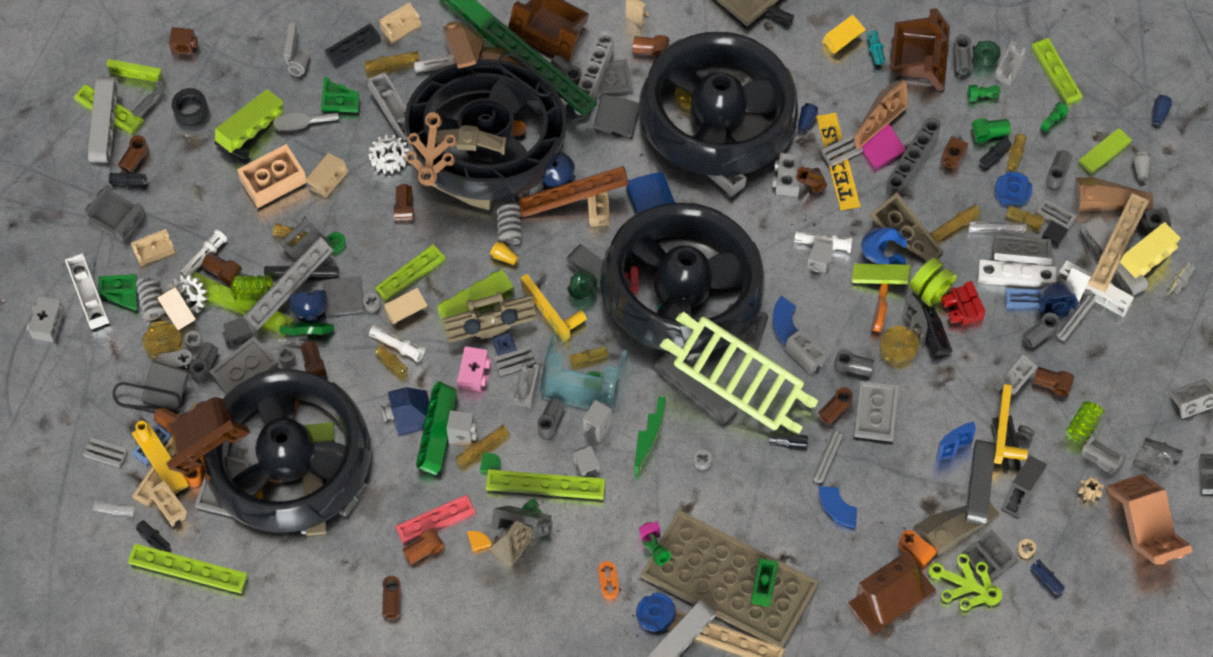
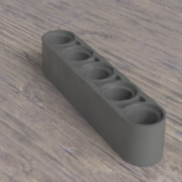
M926 119L888 178L886 187L888 195L893 196L895 193L901 195L939 136L941 124L938 119Z
M666 352L655 363L656 369L722 423H726L738 411L739 408L676 367L674 361L677 356L671 352Z
M977 439L975 441L965 522L986 526L996 443Z

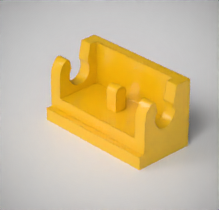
M851 15L827 33L822 42L835 54L846 44L865 32L866 29L854 15Z

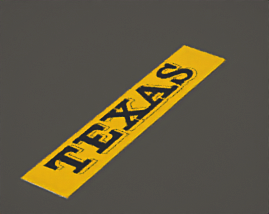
M836 113L816 117L824 148L843 140ZM845 151L844 153H842V154H840V155H837V156H835V157H833V158H830V159L833 160V159H835V158H837V157H839V156L845 154L846 151ZM847 159L832 167L829 166L840 210L861 207L849 160Z

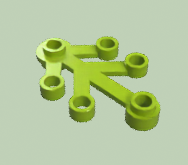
M960 554L957 558V563L961 566L965 578L945 570L944 566L938 562L932 563L929 567V576L932 579L944 578L962 586L954 590H944L941 594V599L944 602H951L952 599L973 591L981 594L972 599L962 598L960 608L964 611H968L971 607L984 602L989 605H996L1002 599V591L998 586L992 585L987 573L988 566L984 562H979L976 565V572L981 576L984 586L976 583L969 566V557L966 554ZM964 557L967 559V562L961 563L959 559ZM981 565L985 567L983 572L978 570V567ZM939 567L941 571L939 573H935L933 571V568ZM993 591L996 593V596L991 598L988 593ZM949 593L951 598L945 599L943 595ZM967 601L970 605L963 607L962 602Z

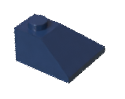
M405 387L388 391L397 434L402 435L423 430L429 406L427 390Z

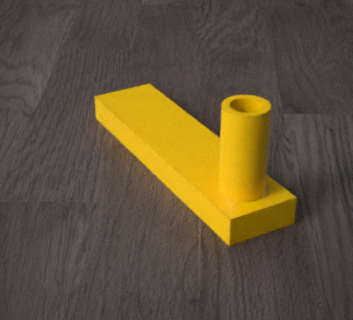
M528 274L521 277V286L528 295H532L533 302L564 342L570 339V330L587 320L584 312L580 310L563 321Z
M1004 384L998 420L994 463L1002 464L1003 457L1026 461L1028 449L1005 446L1012 385Z
M145 421L137 422L135 426L136 431L132 435L162 482H166L174 495L188 487V482L182 473L168 468L166 462L172 458L150 424H147Z

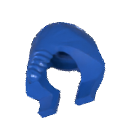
M875 228L865 234L861 242V248L867 259L875 264L906 265V258L900 254L895 253L891 257H886L883 254L889 240L895 241L904 248L907 246V239L894 228Z

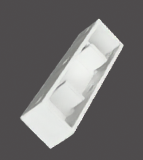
M83 253L66 259V265L90 329L108 324L109 321ZM76 267H84V272L74 274ZM96 313L102 315L101 317L91 320V317Z
M980 260L978 265L977 283L1044 289L1048 284L1056 281V267L991 260ZM983 269H994V272L987 274ZM1041 274L1052 275L1050 279H1043Z
M1066 261L1059 271L1057 280L1065 283L1066 280L1063 277L1067 279L1071 268L1090 277L1093 272H1087L1077 265ZM1111 282L1106 292L1088 284L1083 292V295H1091L1097 303L1123 317L1131 307L1134 299L1133 296L1116 288Z

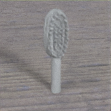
M289 113L281 115L277 119L275 118L273 124L279 131L290 132L306 128L311 123L339 120L338 113L307 116L304 113Z

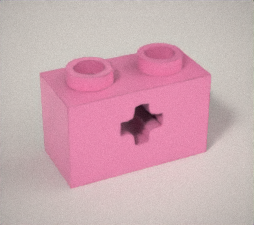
M471 347L464 348L457 379L458 389L481 393L482 386H486L487 383L486 369H489L491 364L488 350Z

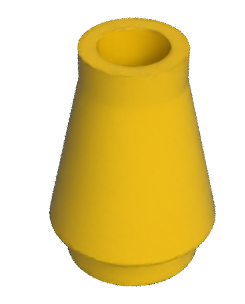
M497 241L490 251L493 259L511 264L512 266L515 265L519 258L503 242Z

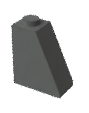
M1029 456L1012 482L1001 509L1019 518L1042 478L1047 464Z

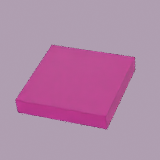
M889 124L862 146L863 153L874 170L903 156L906 148Z

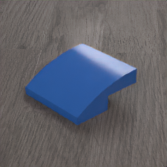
M663 172L631 179L628 181L629 185H626L636 213L654 206L675 203Z
M974 421L955 428L943 437L939 443L936 455L937 460L956 456L958 447L972 444L976 430Z

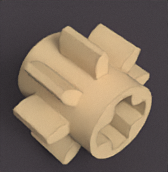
M1088 476L1086 482L1084 480L1080 481L1079 485L1081 488H1079L1078 493L1083 494V500L1091 499L1094 502L1096 496H1102L1100 490L1103 489L1104 485L1099 484L1098 477L1094 479Z

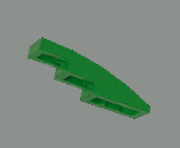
M658 396L656 414L648 413L647 430L638 431L634 474H639L657 442L663 423L666 397Z

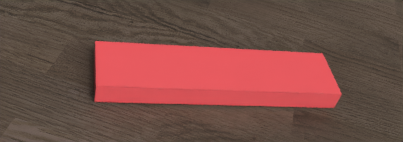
M466 494L398 524L395 528L403 545L420 538L421 534L431 528L437 531L476 512Z

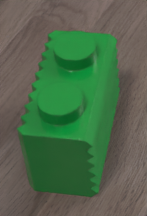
M759 559L751 596L752 604L765 607L771 606L778 572L777 561Z

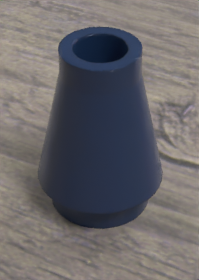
M1158 95L1154 100L1153 122L1163 123L1164 118L1172 107V99L1170 97Z
M805 103L801 107L797 128L807 132L818 116L819 108L811 103Z

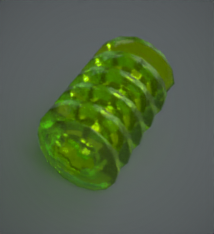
M239 275L235 276L231 285L232 297L236 300L237 294H239V298L243 300L246 294L247 299H251L253 294L254 298L258 299L259 294L262 297L273 286V281L269 275H257L256 277L254 275L249 277L246 275L242 277Z
M1083 402L1081 408L1078 409L1077 414L1074 415L1073 420L1070 422V426L1066 428L1068 437L1075 443L1084 446L1087 443L1085 439H1090L1089 433L1094 432L1093 427L1098 426L1097 421H1101L1102 417L1100 415L1105 414L1104 409L1094 402Z

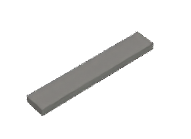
M318 237L243 318L255 330H259L332 253L333 249L322 237Z

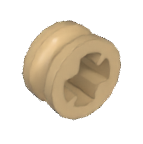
M1024 539L1019 543L1018 553L1021 557L1030 558L1035 554L1036 544L1032 540ZM1022 546H1031L1030 550L1032 551H1027V553L1023 551L1024 548H1021Z

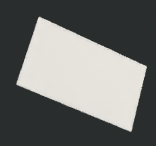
M1071 268L1065 284H1068L1074 290L1079 303L1091 277Z

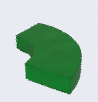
M308 322L280 326V333L293 336L302 334L323 335L334 331V324Z

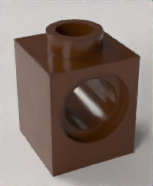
M172 27L168 42L171 52L193 54L194 47L196 48L198 45V37H195L194 29Z
M951 136L942 153L940 163H943L948 168L958 170L967 153L969 143Z

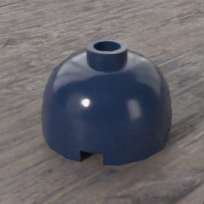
M560 151L541 183L554 188L573 182L576 177L574 175L575 163L568 155Z
M1061 282L1048 284L1040 292L1038 298L1043 316L1047 313H1055L1059 318L1069 314V310L1073 308L1074 311L1078 306V299L1074 290L1068 284Z
M313 290V293H307L306 291L291 295L289 303L292 312L299 318H305L306 322L317 320V316L322 315L327 308L326 291Z

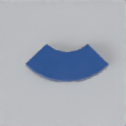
M781 295L773 310V326L779 340L786 345L788 338L799 330L794 326L792 320L796 306Z
M819 486V499L823 509L837 523L846 527L856 528L857 507L850 506L843 501L839 488Z

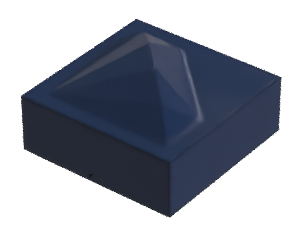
M511 332L492 338L498 356L517 350Z

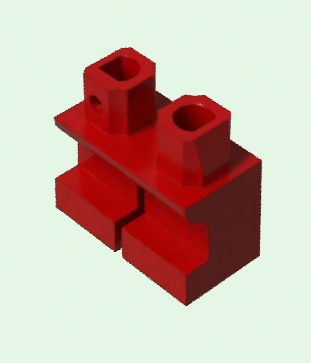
M972 280L966 282L964 286L951 288L950 293L942 296L941 302L943 307L953 306L955 309L948 312L951 324L961 322L962 325L984 319L986 310L980 297H978Z

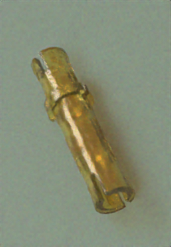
M417 50L389 57L380 56L377 59L364 61L366 73L381 69L384 71L386 68L420 61Z
M973 204L967 210L958 212L956 217L929 234L938 242L962 225L966 226L969 224L970 220L982 212L981 210L978 211L979 206L977 204Z
M501 425L479 442L469 445L468 449L455 457L457 463L463 467L471 460L478 459L484 451L509 436V431L504 425Z

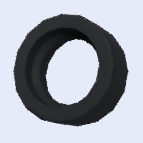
M195 88L180 90L172 99V110L175 118L180 123L185 125L197 124L207 115L208 105L205 95ZM188 99L198 100L201 104L199 110L191 114L180 112L179 106Z

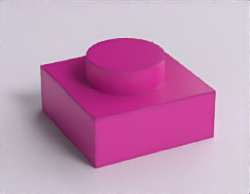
M658 521L653 523L647 522L639 527L641 542L642 540L645 542L652 540L649 534H653L656 538L661 537Z

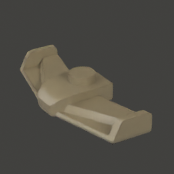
M463 125L460 129L437 131L435 146H438L445 140L447 135L451 134L457 139V149L476 151L478 145L501 152L502 155L505 154L506 137H499L480 131L476 126ZM450 138L448 140V143H452L454 139Z

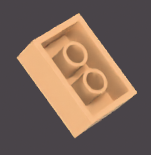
M287 144L237 169L242 185L257 208L307 183L304 170Z

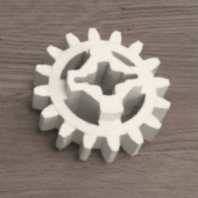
M385 135V139L378 137V143L372 142L373 147L369 148V159L372 166H376L377 171L383 169L385 174L387 170H390L391 174H393L394 169L400 171V166L406 167V154L409 152V148H407L406 142L402 143L401 137L396 140L395 135H392L391 138Z
M191 274L187 276V279L185 275H181L180 279L174 278V283H170L168 286L170 288L174 286L178 288L179 285L184 283L182 289L178 290L193 315L194 311L196 313L201 312L200 307L206 306L203 301L208 300V297L204 296V293L208 292V290H203L202 288L205 283L199 284V277L193 279ZM187 292V294L190 295V298L187 299V296L184 295V293ZM197 301V303L190 308L192 302Z

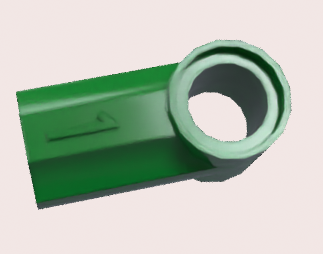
M980 118L972 122L975 141L979 143L989 141L993 137L1009 136L1011 134V126L1008 119L988 121L985 118Z

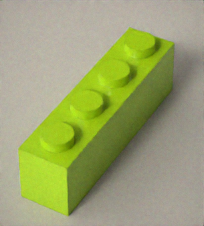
M266 89L215 128V141L230 153L235 149H239L244 142L252 139L262 128L265 129L271 121L282 115L283 100Z
M502 269L498 272H492L484 280L476 281L470 288L461 290L449 300L445 299L437 306L438 315L442 320L446 317L468 312L467 300H478L496 295L497 292H501L503 301L515 295L514 286ZM498 302L474 308V311L479 310L480 314L497 305Z

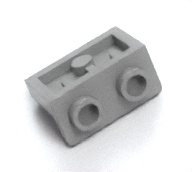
M1206 379L1170 391L1171 398L1180 408L1182 419L1213 408V387Z

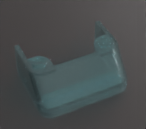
M552 334L544 360L540 386L542 397L546 400L556 398L564 404L589 409L596 400L608 404L613 411L616 407L627 366V350H623L619 367L608 365L602 369L600 377L563 369L564 359L559 353H555L557 348L556 334Z

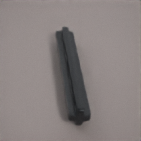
M265 266L264 276L281 277L291 266ZM318 266L309 277L337 278L339 276V267Z

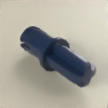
M1038 559L1036 561L1037 564L1033 563L1031 565V569L1042 579L1041 582L1043 584L1046 583L1056 595L1061 594L1065 590V586L1054 576L1055 573L1050 571Z

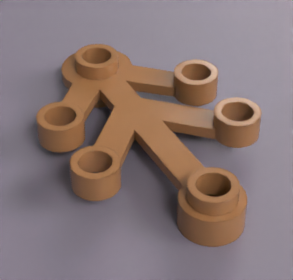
M435 112L429 113L425 118V122L429 126L427 148L421 142L418 134L411 133L408 136L409 143L415 146L426 159L424 167L418 160V155L415 152L410 151L406 154V160L419 171L418 179L425 186L434 184L437 180V173L445 166H451L455 162V157L451 153H446L443 155L442 160L433 166L435 158L448 147H454L457 144L455 136L450 134L435 148L437 128L442 124L441 117ZM437 119V123L433 125L432 121ZM413 137H417L415 142L411 141ZM450 138H453L454 141L449 144L448 140ZM411 155H415L413 160H409ZM451 157L452 159L451 161L446 162V158ZM431 174V178L426 180V175Z

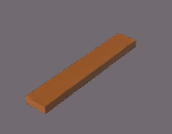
M624 166L519 198L520 214L524 218L629 185L626 169Z

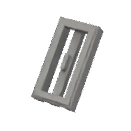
M289 23L284 48L286 64L294 58L298 35L295 23Z
M851 135L822 149L821 154L829 166L832 167L863 152V148L861 147L859 150L854 149L833 160L830 159L855 147L854 135Z
M1047 198L1043 199L1035 211V215L1049 223L1054 221L1067 228L1068 231L1077 219L1076 214ZM1044 205H1047L1048 207L1054 209L1055 211L1050 210L1049 208L1045 207ZM1059 213H1061L1062 215L1068 217L1070 220L1064 218V217L1061 216Z
M530 346L493 357L499 376L521 370L524 363L527 364V367H532L536 364ZM530 359V361H527V362H524V363H521V364H518V365H514V364H517V363H519V362H521V361ZM511 364L514 365V366H511V367H508V368H505V369H501L502 367H505V366H508V365H511Z
M90 438V443L86 447L87 450L83 454L84 457L121 468L128 452L126 448ZM102 448H106V449H109V450H112V451H115V452H118V453H114V452H111V451H108V450H105V449H102ZM91 451H95V452L101 453V454L106 455V456H111V457L117 458V459H119V461H115V460H112V459H109V458H105V457H102V456L93 454V453H91Z

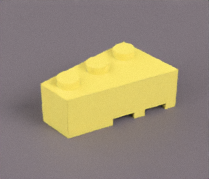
M1164 222L1127 251L1120 263L1135 278L1140 275L1144 276L1152 267L1160 264L1179 247L1177 244L1181 238Z

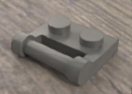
M306 216L301 219L302 222L287 236L277 241L295 261L318 237H322L328 242ZM308 227L311 231L294 247L290 248L288 244Z

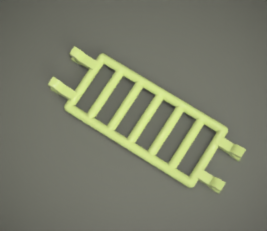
M679 313L676 321L693 330L683 348L675 345L668 338L666 340L663 339L660 347L677 356L674 365L769 428L777 430L781 424L793 434H799L803 427L786 417L793 402L797 398L809 408L815 407L818 403L817 399L801 390L804 382L708 318L701 317L696 322L686 313ZM704 326L714 331V334L692 368L683 361ZM720 337H723L730 342V345L708 379L699 372ZM738 347L747 354L726 389L716 384V381ZM755 358L763 365L743 398L739 399L732 392L751 360ZM770 368L779 375L760 407L756 410L748 405ZM787 379L795 386L773 421L765 416L764 413L784 380Z

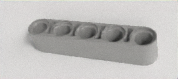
M602 31L597 35L578 84L593 99H595L614 50L613 35L608 31Z
M98 76L96 78L88 148L89 162H110L118 94L117 77Z
M1095 215L1082 222L1080 229L1096 253L1101 257L1112 232L1102 218ZM1119 263L1113 276L1127 294L1134 296L1148 288V282L1143 275L1135 278Z
M700 600L648 657H679L715 618L717 613L703 600Z

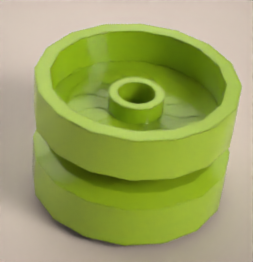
M935 257L924 264L915 274L909 284V289L917 296L922 294L921 300L930 307L939 302L943 295L947 294L956 281L957 275L949 268L944 269V264Z

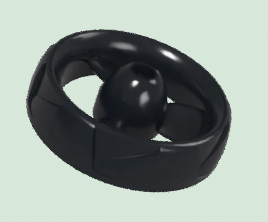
M705 32L679 39L659 53L642 85L638 111L640 123L647 139L666 159L684 169L699 174L734 176L762 168L776 159L785 150L796 129L798 96L789 69L785 67L779 57L769 48L755 39L737 33ZM714 65L726 66L741 70L754 77L755 80L742 86L736 77L724 72L711 73L701 79L692 69ZM671 83L692 94L690 113L693 121L699 127L694 137L680 130L669 119L663 108L662 98ZM775 111L772 122L759 134L744 141L725 143L726 134L737 129L743 123L746 113L767 114Z
M478 59L475 65L459 69L455 63L436 71L422 81L411 95L406 107L405 136L409 151H413L418 155V160L424 167L425 157L415 146L409 143L408 136L411 133L418 134L421 142L427 148L429 126L425 122L426 116L431 112H436L444 104L455 98L469 94L490 93L489 99L473 100L463 106L457 120L441 117L442 124L437 128V131L460 129L463 125L478 127L480 131L507 138L504 155L501 152L478 145L476 151L465 150L476 159L490 160L492 165L472 164L455 158L453 165H447L437 173V180L434 184L438 188L462 198L496 200L522 194L534 188L545 178L554 164L558 152L563 148L566 137V112L561 98L554 88L550 95L540 96L503 71L498 66V60ZM500 61L505 69L538 92L546 94L550 91V87L531 70L518 64ZM524 105H527L534 111L543 125V131L539 140L528 152L518 140L513 138V115L518 113ZM437 119L432 121L433 125L437 123ZM413 137L411 141L415 142L417 137ZM442 152L434 159L433 166L442 160L446 152ZM447 157L446 162L451 161L452 158ZM431 174L426 175L429 179L431 178Z
M696 203L662 204L644 209L629 218L615 234L603 259L600 274V287L604 303L617 324L638 341L666 352L669 351L660 347L663 339L666 340V338L680 348H683L693 330L676 321V318L682 312L691 317V308L705 301L709 295L710 288L732 289L740 286V295L736 302L724 312L708 319L735 337L739 338L753 324L760 311L765 285L764 266L756 243L751 240L746 231L721 211ZM675 236L689 237L706 242L722 253L707 259L702 251L686 245L676 246L666 253L655 240ZM633 254L656 267L653 286L657 296L663 302L657 313L643 305L628 286L625 278V268ZM704 326L688 354L702 353L713 336L714 331ZM720 337L713 350L730 344V342Z
M279 368L255 374L253 377L237 385L223 398L234 422L241 424L247 416L258 409L266 424L260 431L255 445L258 463L246 468L233 479L229 474L227 464L229 441H224L203 455V467L207 484L219 505L233 518L245 525L263 531L294 532L305 530L327 521L352 501L360 490L369 469L371 441L360 409L348 393L335 382L331 383L316 374L306 371ZM293 400L314 403L332 414L344 431L345 445L335 442L314 443L312 434L307 427L295 421V405ZM310 471L318 477L328 480L314 492L293 500L270 501L255 497L269 478L278 481H293L303 477Z

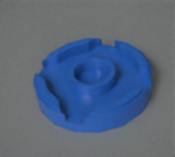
M1007 172L998 178L995 184V195L1002 204L1008 207H1020L1031 198L1033 186L1024 174Z
M652 593V595L642 598L638 603L636 609L637 620L648 631H663L675 620V604L664 593Z

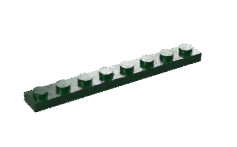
M495 16L481 27L482 32L504 51L518 55L548 81L559 97L583 117L597 105L596 100ZM512 56L522 66L527 68L521 61H519L516 57Z

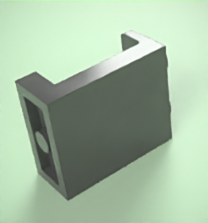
M108 185L98 192L95 200L87 205L84 212L87 221L121 242L126 240L146 215L141 204L136 203L134 205L114 193Z
M510 505L494 508L490 528L497 530L506 528L513 521L518 520L524 524L532 525L531 537L538 538L551 532L553 526L551 521L552 515Z

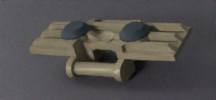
M497 292L493 296L471 301V299L467 300L468 312L443 318L442 321L447 342L451 343L473 336L485 339L507 333L506 329H510V326L533 321L537 317L532 295L503 302L501 292ZM498 302L494 306V312L480 315L479 310L474 311V308Z

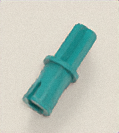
M872 30L870 31L871 35L869 32L867 33L870 44L869 51L873 54L875 64L882 65L885 61L884 46L880 42L878 31Z

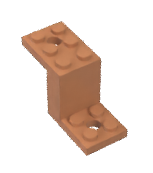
M1144 474L1107 485L1108 493L1123 503L1134 549L1155 565H1162L1167 563L1168 560L1180 559L1185 557L1186 554L1192 553L1191 545L1175 534L1166 490Z

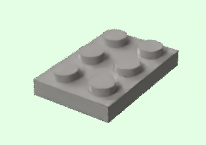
M994 234V260L1001 262L1013 261L1021 264L1034 263L1041 266L1051 265V239Z
M253 336L212 368L209 373L229 393L240 383L257 373L276 368L279 363Z
M860 381L854 437L893 442L899 386Z
M227 456L228 470L232 479L251 466L250 461ZM204 476L194 505L195 508L232 517L216 501Z

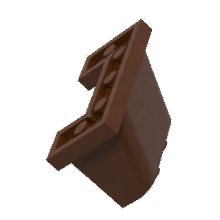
M530 0L525 5L516 1L512 8L508 28L528 45L553 58L560 55L567 62L572 63L579 32L587 23L589 13L564 0Z
M937 8L930 9L929 17L895 22L894 37L891 41L893 48L890 54L891 71L894 75L927 78L932 82L937 91L945 89L950 26Z
M219 397L210 398L198 403L190 412L183 413L179 417L180 419L170 425L177 456L166 462L170 470L188 475L203 465L200 457L224 441L238 442L250 434L247 426L234 422L223 399Z
M907 550L859 582L857 595L848 602V606L872 636L935 594L936 589L916 565L915 559Z

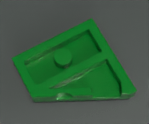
M324 77L321 111L358 113L359 93L352 89H347L346 86L340 83L336 84L330 81L328 77Z
M137 274L98 276L99 297L132 310H137Z

